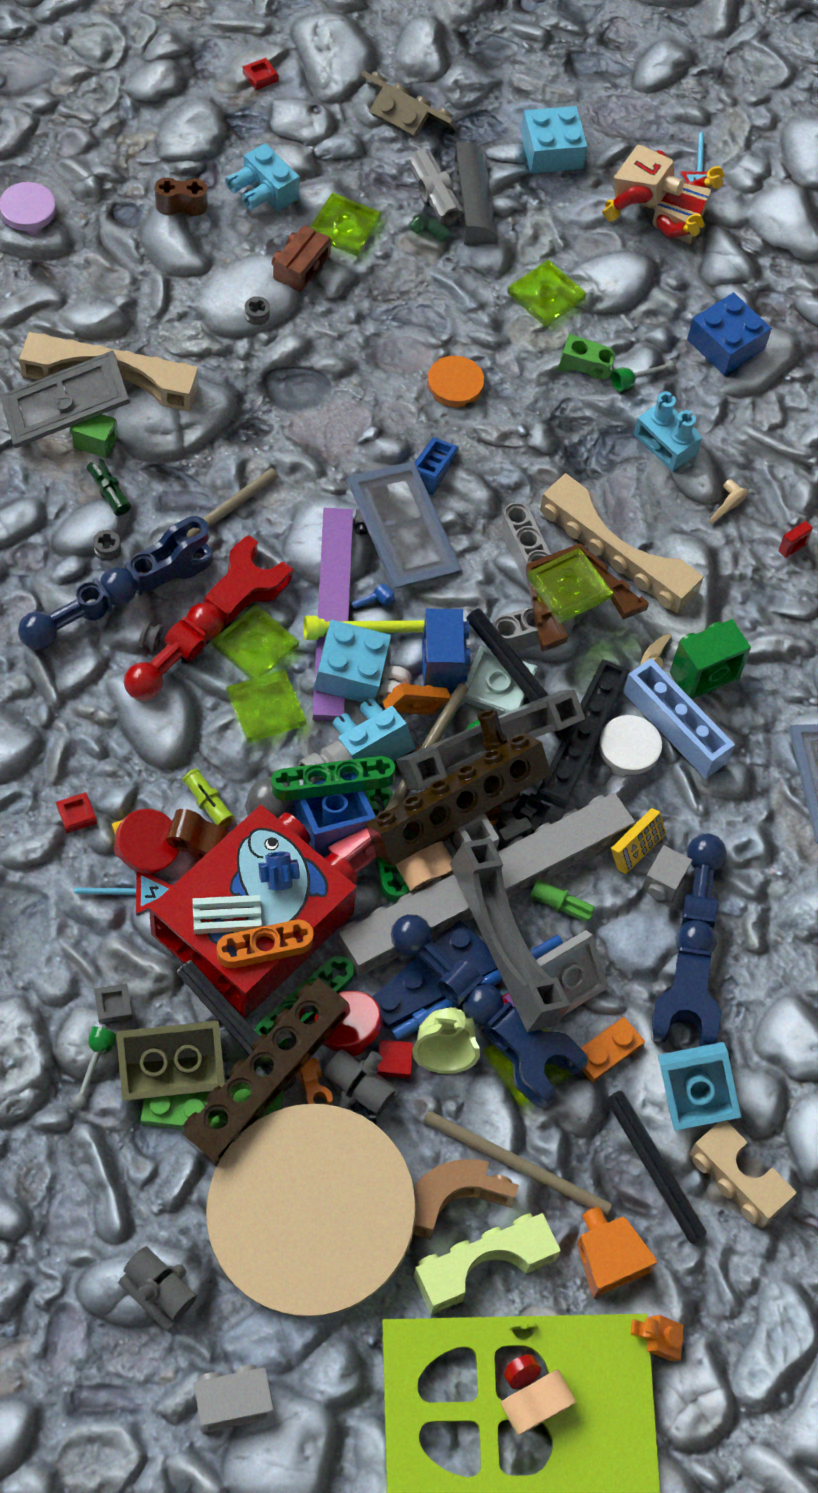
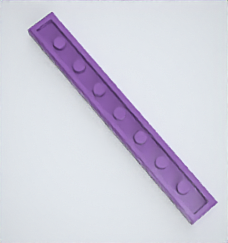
M323 507L318 618H323L325 622L330 620L348 621L353 509ZM326 634L324 637H319L316 641L315 679ZM314 690L312 720L334 721L335 718L339 717L343 722L341 715L344 714L345 698Z

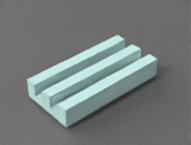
M260 895L193 898L194 934L240 932L262 927ZM254 917V920L200 923V919Z

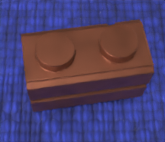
M306 225L302 226L297 233L292 232L283 251L278 250L272 258L271 265L273 266L274 279L285 285L288 284L289 287L299 292L302 291L331 255L330 237L320 232L317 233L316 230Z

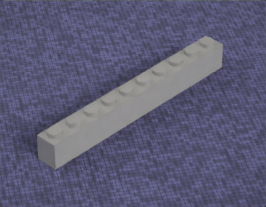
M613 792L606 797L603 795L597 796L589 802L588 806L580 810L572 809L565 813L561 820L553 824L550 822L545 823L528 837H517L506 848L498 851L504 864L501 869L507 898L510 899L532 888L538 879L545 881L616 844L635 824L634 819L616 793ZM454 873L444 880L438 878L431 881L424 890L416 894L408 893L402 896L397 901V904L387 909L386 907L376 909L370 914L369 918L360 923L354 921L342 928L338 936V948L343 956L352 962L354 974L357 978L403 955L395 949L391 943L390 936L391 927L398 918L406 914H416L426 919L431 927L432 939L448 931L459 920L464 923L474 918Z

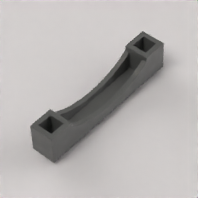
M560 690L498 716L501 730L507 736L509 742L510 738L524 732L536 738L553 731H559L584 720L585 716L575 690ZM480 724L397 759L396 762L407 790L424 789L434 781L444 779L455 773L459 767L483 757V754L487 751L483 748L482 741L484 737Z
M491 838L464 842L455 854L450 866L527 1032L554 1027L559 1023L571 1005L558 978H551L541 968L520 934L505 891L501 869L504 864Z

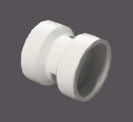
M399 666L384 667L381 677L382 685L379 686L376 695L378 703L384 706L382 701L397 685L402 683L410 684L411 673Z

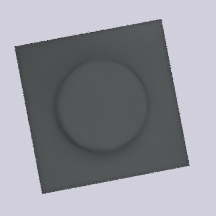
M127 983L94 988L99 1024L132 1019Z

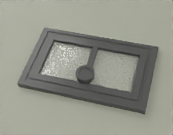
M114 350L0 395L14 448L26 445L130 403Z

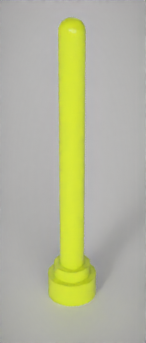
M317 615L304 616V639L318 640L319 637H324L327 634L330 621L325 622L323 618L319 619ZM424 620L339 621L382 633H422L424 627Z

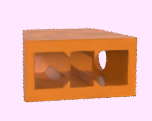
M600 1207L592 1208L582 1215L589 1231L580 1236L577 1248L593 1298L653 1272L658 1263L656 1258L625 1217L607 1222Z

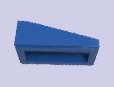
M435 437L430 440L415 461L426 490L431 496L434 495L459 452L458 446ZM433 451L438 452V453H441V454L446 455V456L444 457V456H442V455H439V454H437V453H434Z

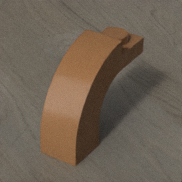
M461 1159L437 1166L426 1173L414 1185L416 1221L413 1235L431 1240L440 1212L448 1203L458 1198L475 1197L512 1208L519 1185L512 1183L510 1178L503 1175H493L492 1177L486 1175L489 1165L487 1161Z

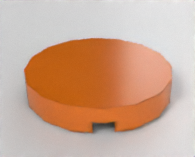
M454 355L443 357L434 362L428 371V390H430L437 402L446 406H466V403L471 401L473 403L478 400L483 392V372L474 361L466 357Z

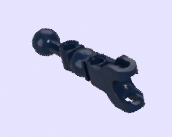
M199 516L188 517L172 525L157 543L133 556L129 563L125 561L123 563L124 568L115 567L109 569L101 576L100 581L96 577L93 579L94 582L81 584L76 591V600L50 614L40 611L28 613L21 619L18 627V635L21 642L29 649H46L54 643L57 630L81 617L89 621L99 620L105 615L106 611H113L112 605L122 606L128 604L134 599L136 593L140 596L143 592L154 590L175 578H191L207 569L213 561L212 550L206 544L210 537L208 523ZM199 528L201 530L199 534L190 538L187 537L190 529ZM194 553L204 554V557L199 560L192 558ZM142 571H149L148 573H145V574H141V573H140V572H142ZM89 600H96L93 603H86Z
M710 833L700 834L692 839L686 850L687 857L692 859L690 865L695 869L692 895H685L681 927L678 929L675 937L678 955L673 987L671 990L663 993L655 1003L651 1029L652 1041L665 1042L670 1026L676 1022L687 1021L694 1024L699 1030L700 1046L717 1043L721 1009L708 993L711 954L717 945L714 926L718 899L711 898L714 872L725 864L727 849L724 842L718 836Z
M406 914L394 922L391 927L390 936L391 943L395 949L403 955H418L441 977L437 981V987L441 994L454 1003L457 1008L462 1004L465 1016L468 1019L472 1018L474 1024L485 1026L482 1032L512 1063L515 1087L530 1102L539 1108H546L554 1100L555 1088L544 1073L545 1065H557L568 1074L580 1073L587 1067V1055L567 1034L544 1032L541 1029L527 1032L516 1007L512 1006L510 1002L504 1006L503 996L500 991L490 984H483L482 982L485 978L480 975L474 965L465 959H460L455 964L431 941V927L426 919L416 914Z

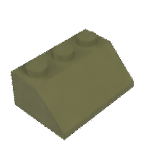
M218 1020L116 1031L122 1101L212 1091L215 1087H222L225 1084Z

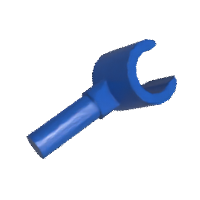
M380 584L372 594L353 601L351 604L353 609L379 600L386 607L395 601V593L388 585Z

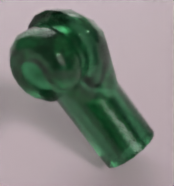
M416 214L411 217L413 219L408 223V228L414 233L420 234L422 229L425 228L442 242L450 235V230L432 217Z

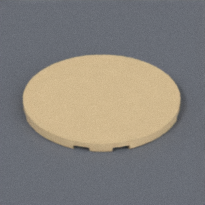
M303 1104L286 1107L260 1118L247 1127L234 1143H231L221 1157L212 1177L207 1197L206 1216L209 1239L214 1254L229 1279L244 1294L260 1305L273 1311L298 1317H316L336 1312L340 1313L364 1302L365 1299L384 1286L402 1263L409 1249L416 1221L413 1180L403 1156L393 1141L384 1131L365 1117L351 1110L326 1104Z

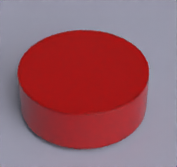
M522 1355L508 1364L504 1377L512 1389H521L536 1380L541 1372V1367L533 1355Z

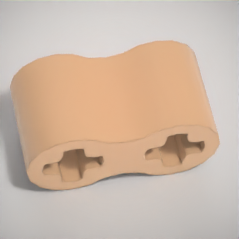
M440 841L396 864V867L410 892H416L426 887L435 879L441 878L444 880L453 875L450 866L453 858L444 842Z
M559 1369L500 1402L517 1436L577 1403Z

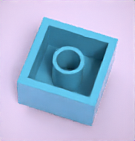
M577 106L524 110L521 137L531 174L584 168L587 143Z
M330 620L313 690L359 702L365 701L367 704H370L368 699L376 698L380 686L391 635Z
M724 1042L658 1055L674 1131L741 1118L729 1055Z

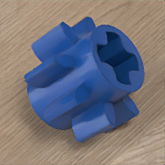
M289 852L268 853L265 855L266 863H258L261 883L267 882L268 889L270 890L292 888V879H300L299 863L297 859L291 860Z

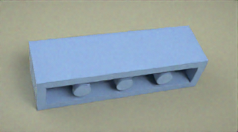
M652 658L628 674L623 693L705 779L729 762L735 744Z

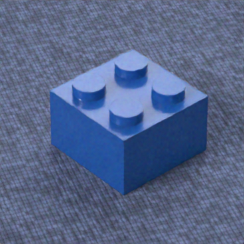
M733 292L692 318L687 340L725 376L766 349L772 328Z
M426 608L422 634L423 686L431 685L433 687L447 688L449 694H452L459 683L467 682V666H470V648H467L469 621H463V609Z
M355 773L341 775V778L354 780L357 776ZM326 780L314 782L312 784L320 785L323 784ZM364 791L294 800L296 818L303 824L310 835L308 845L322 857L330 854L328 847L367 828L366 823L376 817Z

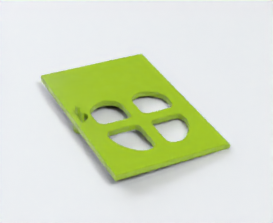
M648 1314L382 1319L387 1493H660L650 1352H647L648 1341L630 1334L632 1320L636 1319L640 1322H645ZM503 1347H526L531 1349L541 1358L548 1374L559 1369L577 1401L571 1407L541 1423L551 1436L552 1450L545 1466L539 1472L532 1475H507L503 1473L499 1466L498 1425L500 1422L509 1419L500 1404L503 1400L499 1399L496 1394L494 1356L495 1352ZM459 1348L472 1350L476 1357L477 1397L475 1400L470 1402L431 1403L424 1401L418 1393V1380L427 1366L439 1356ZM431 1422H474L479 1429V1473L472 1477L460 1476L443 1469L431 1460L423 1451L419 1441V1434L423 1425Z

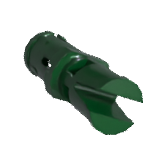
M99 458L98 467L91 461L87 465V471L97 483L99 493L102 497L106 498L114 511V515L121 516L126 514L131 509V503L128 502L120 489L119 481L111 475L102 458Z

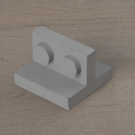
M586 930L536 960L551 978H558L571 1005L565 1014L609 988L594 937Z

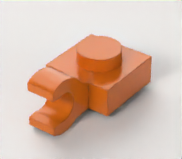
M317 1057L312 1058L298 1072L304 1094L307 1097L306 1104H315L314 1098L321 1096L326 1100L327 1105H332L333 1097L331 1091L318 1083V1078L322 1077Z
M662 1315L647 1317L645 1322H640L636 1319L632 1320L630 1334L648 1341L647 1352L668 1361L681 1360L683 1324Z

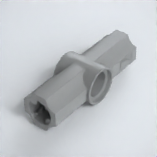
M425 149L417 150L409 157V166L418 180L420 196L425 203H430L440 223H444L446 226L454 224L462 217V209L453 194L451 179L446 171L441 172L431 152Z

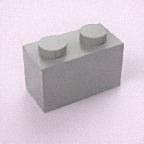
M245 1365L235 1369L236 1373L221 1376L220 1372H211L200 1376V1381L193 1382L201 1433L273 1419V1406L265 1367L257 1369L256 1365Z

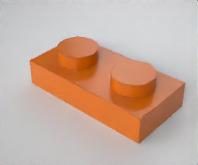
M402 683L394 687L392 692L382 702L385 709L393 706L398 713L434 715L451 697L447 688Z
M622 1017L581 1047L588 1058L587 1067L583 1072L592 1083L596 1082L643 1047L645 1040L627 1019Z

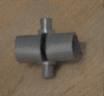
M341 1049L330 1060L323 1075L343 1090L341 1092L342 1099L338 1103V1107L350 1110L353 1105L361 1103L378 1116L390 1102H393L398 1097L400 1091L377 1074L379 1071L377 1067L382 1060L380 1054L371 1051L366 1060L360 1061Z
M147 1246L140 1249L128 1261L123 1270L126 1274L118 1281V1284L167 1332H170L176 1326V1320L183 1316L197 1299V1295L181 1280L186 1275L185 1267L181 1264L167 1266Z

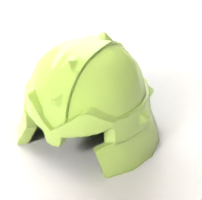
M455 1007L432 1012L419 1026L418 1037L412 1049L415 1061L423 1068L441 1074H455L466 1071L474 1066L480 1057V1048L476 1042L473 1019H468L463 1011Z

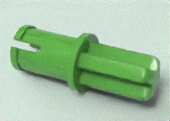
M539 879L530 896L531 899L556 909L555 912L558 914L562 911L584 922L590 921L595 911L593 905L569 895V890H560Z

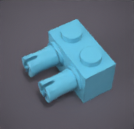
M266 143L245 154L242 170L225 178V184L233 194L247 185H251L254 188L252 191L242 195V201L250 211L264 202H268L278 212L299 199L300 177Z
M666 391L658 395L654 407L637 418L633 435L673 472L698 455L702 437L693 427L696 422L695 415L691 416L692 412L688 410L678 413L674 409L676 398L674 396L671 397L672 394Z
M374 698L368 699L371 706L365 701L361 704L360 712L367 720L358 726L347 713L341 715L344 722L339 717L333 721V727L340 734L338 737L339 741L347 748L353 759L385 756L395 761L416 749L406 722L394 707L391 706L383 710ZM366 771L363 772V777H366Z

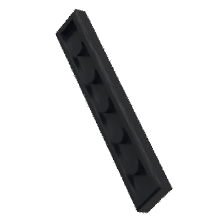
M604 659L601 660L580 703L585 719L568 727L549 766L552 774L543 779L536 798L562 809L566 808L627 681L628 674L630 673L629 669Z

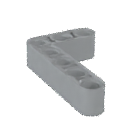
M511 503L505 508L501 531L529 590L525 571L527 563L551 555L529 508L522 503ZM532 607L502 615L494 621L493 625L500 634L506 633L510 635L502 636L514 652L539 645L537 629L529 626H536ZM576 608L556 615L567 635L572 632L577 612Z

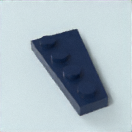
M461 920L434 942L455 964L460 959H465L474 965L483 977L498 969L488 946ZM419 956L372 996L380 1008L383 1025L388 1030L412 1018L411 1015L418 1010L425 1009L438 1001L446 999L437 987V981L441 977Z

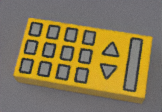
M651 808L611 848L617 870L627 874L667 834L660 811Z

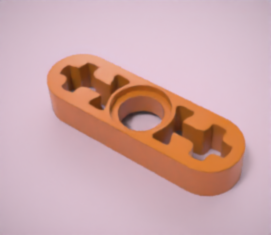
M298 919L226 934L217 943V959L226 968H238L303 954L313 944V929L308 922ZM299 931L300 935L303 936V942L297 943V940L293 938V932ZM279 934H283L285 947H280ZM261 937H269L274 941L275 945L269 951H261L256 947L255 943ZM245 941H250L251 954H247ZM233 945L234 949L237 950V956L231 957L229 952H227V946Z

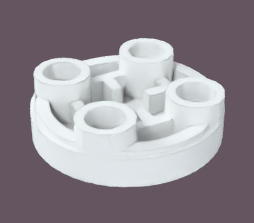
M633 715L619 716L609 721L603 728L599 739L601 757L617 776L636 775L650 770L657 764L662 750L661 736L656 727L646 719Z

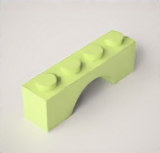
M531 1213L525 1214L514 1220L511 1227L501 1230L500 1227H495L482 1234V1239L470 1244L468 1240L462 1241L451 1247V1252L441 1257H438L437 1254H432L418 1262L419 1266L415 1268L413 1277L430 1315L463 1302L466 1292V1277L474 1267L482 1262L489 1260L507 1261L527 1274L557 1261L561 1250L543 1213L534 1217Z

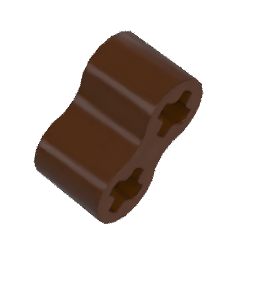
M166 177L159 179L155 183V206L159 213L173 215L183 212L191 216H200L207 211V185L201 179L194 178L187 181H177Z
M177 809L166 842L171 847L187 852L197 861H200L229 834V831L220 825L208 822L195 811Z

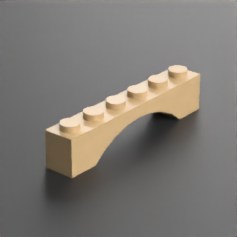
M28 332L19 357L21 377L39 380L114 350L123 380L141 387L151 394L162 406L185 411L191 410L198 387L197 366L163 360L159 357L134 354L130 351L110 349L101 345H90L72 339L66 340L51 337L47 334ZM102 368L86 373L104 375Z
M565 473L543 493L540 511L549 521L561 526L570 537L578 539L586 545L594 555L600 556L611 564L615 571L623 573L631 579L639 589L648 592L656 598L664 608L678 614L699 593L704 578L703 575L681 559L648 554L619 539L605 526L597 515L588 489Z

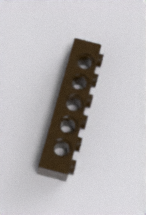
M525 732L515 735L504 745L485 752L483 757L459 767L455 773L444 779L434 781L430 787L416 795L406 797L402 803L392 809L377 814L373 820L366 823L377 856L391 866H394L551 775L542 742Z
M319 978L312 985L307 983L299 991L296 997L298 1001L290 1010L286 1008L277 1016L274 1021L275 1027L268 1035L262 1034L255 1041L251 1048L253 1051L245 1061L239 1060L229 1072L230 1079L222 1087L217 1086L210 1092L206 1099L208 1104L199 1114L194 1112L183 1125L185 1130L181 1133L185 1142L215 1167H217L221 1157L231 1143H234L247 1127L259 1119L351 1013L349 1002ZM308 1012L316 1013L319 1018L315 1023L307 1025L301 1022L304 1014ZM284 1038H293L297 1041L296 1045L290 1050H282L278 1047L280 1041ZM269 1063L274 1066L272 1073L268 1076L256 1074V1070L261 1064ZM247 1089L251 1092V1096L247 1101L239 1103L233 1100L234 1094L238 1090ZM224 1115L228 1117V1122L223 1128L214 1129L210 1126L215 1116Z

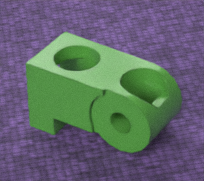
M569 333L557 370L569 372V369H573L582 373H588L596 379H607L612 373L616 354L607 346Z

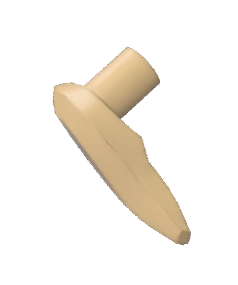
M732 479L727 480L723 488L730 495L713 514L709 523H713L723 514L738 506L746 498L749 490L739 487Z
M668 633L653 642L644 653L641 665L652 658L662 668L664 662L661 656L672 635Z

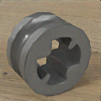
M255 296L245 302L244 314L247 322L253 325H262L269 320L270 304L265 298Z
M102 530L94 536V553L99 559L108 561L119 556L121 546L120 537L117 533L111 530ZM104 542H111L110 548H103Z
M147 621L140 634L139 648L149 647L150 651L155 652L162 637L163 626L157 625L153 627L152 623Z

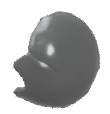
M271 777L256 782L250 789L245 803L247 815L252 813L260 804L276 818L283 813L292 814L294 810V800L281 801L272 795ZM282 783L284 787H288L287 783Z

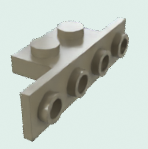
M364 70L361 73V76L369 85L380 90L369 110L373 115L415 138L428 117L456 132L458 126L453 120L454 116L443 108H440L438 111L430 107L431 103L421 96H417L416 99L408 95L409 91L399 84H395L394 87L386 83L387 79L375 71L372 75Z

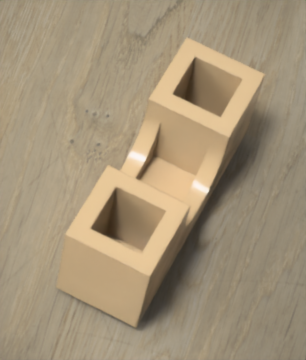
M727 1120L718 1122L694 1144L690 1155L693 1157L692 1161L701 1172L708 1173L717 1182V1188L725 1197L732 1198L741 1207L742 1214L749 1222L756 1223L763 1229L790 1204L797 1192L773 1167L761 1177L752 1178L744 1175L737 1167L736 1158L743 1152L748 1142Z

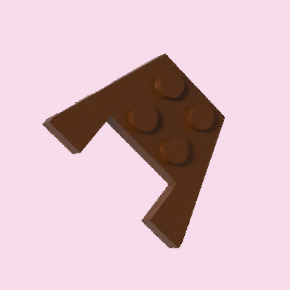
M581 543L526 565L527 582L542 652L567 643L568 635L556 616L558 614L608 595L624 620L646 611L649 603L644 597H638L629 590L630 585L623 579L618 580L607 571L608 567Z

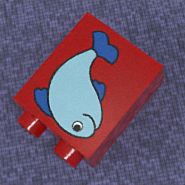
M261 804L149 907L151 935L182 963H186L189 960L193 961L245 1019L354 914L357 888L355 884L358 881L354 869L341 856L330 853L324 859L307 844L310 841V835L298 819L289 813H283L276 818ZM289 852L291 860L297 859L299 863L300 879H292L293 887L286 890L268 889V883H261L258 863H266L265 855L268 853ZM260 895L262 927L291 920H304L313 929V944L303 954L238 968H226L217 959V943L224 935L235 932L194 934L193 898ZM254 917L200 919V923L254 920ZM299 931L293 932V938L297 940V943L303 942V936L300 935ZM279 934L280 947H285L283 934ZM261 937L256 941L255 945L261 951H269L274 947L275 943L269 937ZM245 941L247 954H251L250 941ZM233 945L227 946V952H229L230 956H237V950L234 949Z

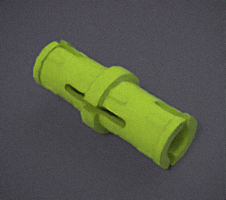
M198 768L185 774L182 781L197 799V806L201 810H205L215 824L224 828L230 825L235 817L220 799V792L210 786ZM202 791L206 793V795L209 797V799L215 805V807L212 806V804L209 802L204 793H202Z

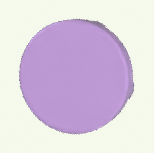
M22 182L12 185L3 192L0 198L2 222L17 230L26 231L30 235L39 234L42 228L53 220L56 213L54 195L47 187L38 183Z

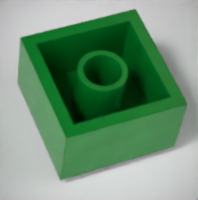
M733 619L723 623L715 622L702 632L697 634L689 633L680 639L670 674L677 685L691 699H694L740 679L751 646Z

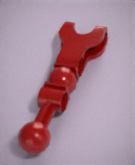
M251 535L245 536L230 550L227 574L204 596L203 603L192 606L186 617H183L168 631L164 638V643L167 646L150 663L138 662L129 667L123 681L129 696L138 701H150L157 697L163 687L162 676L181 657L188 662L193 660L206 646V641L216 638L224 626H227L229 622L234 620L252 602H267L276 599L291 582L294 569L286 562H280L271 569H261L255 566L252 561L257 556V545L259 542Z

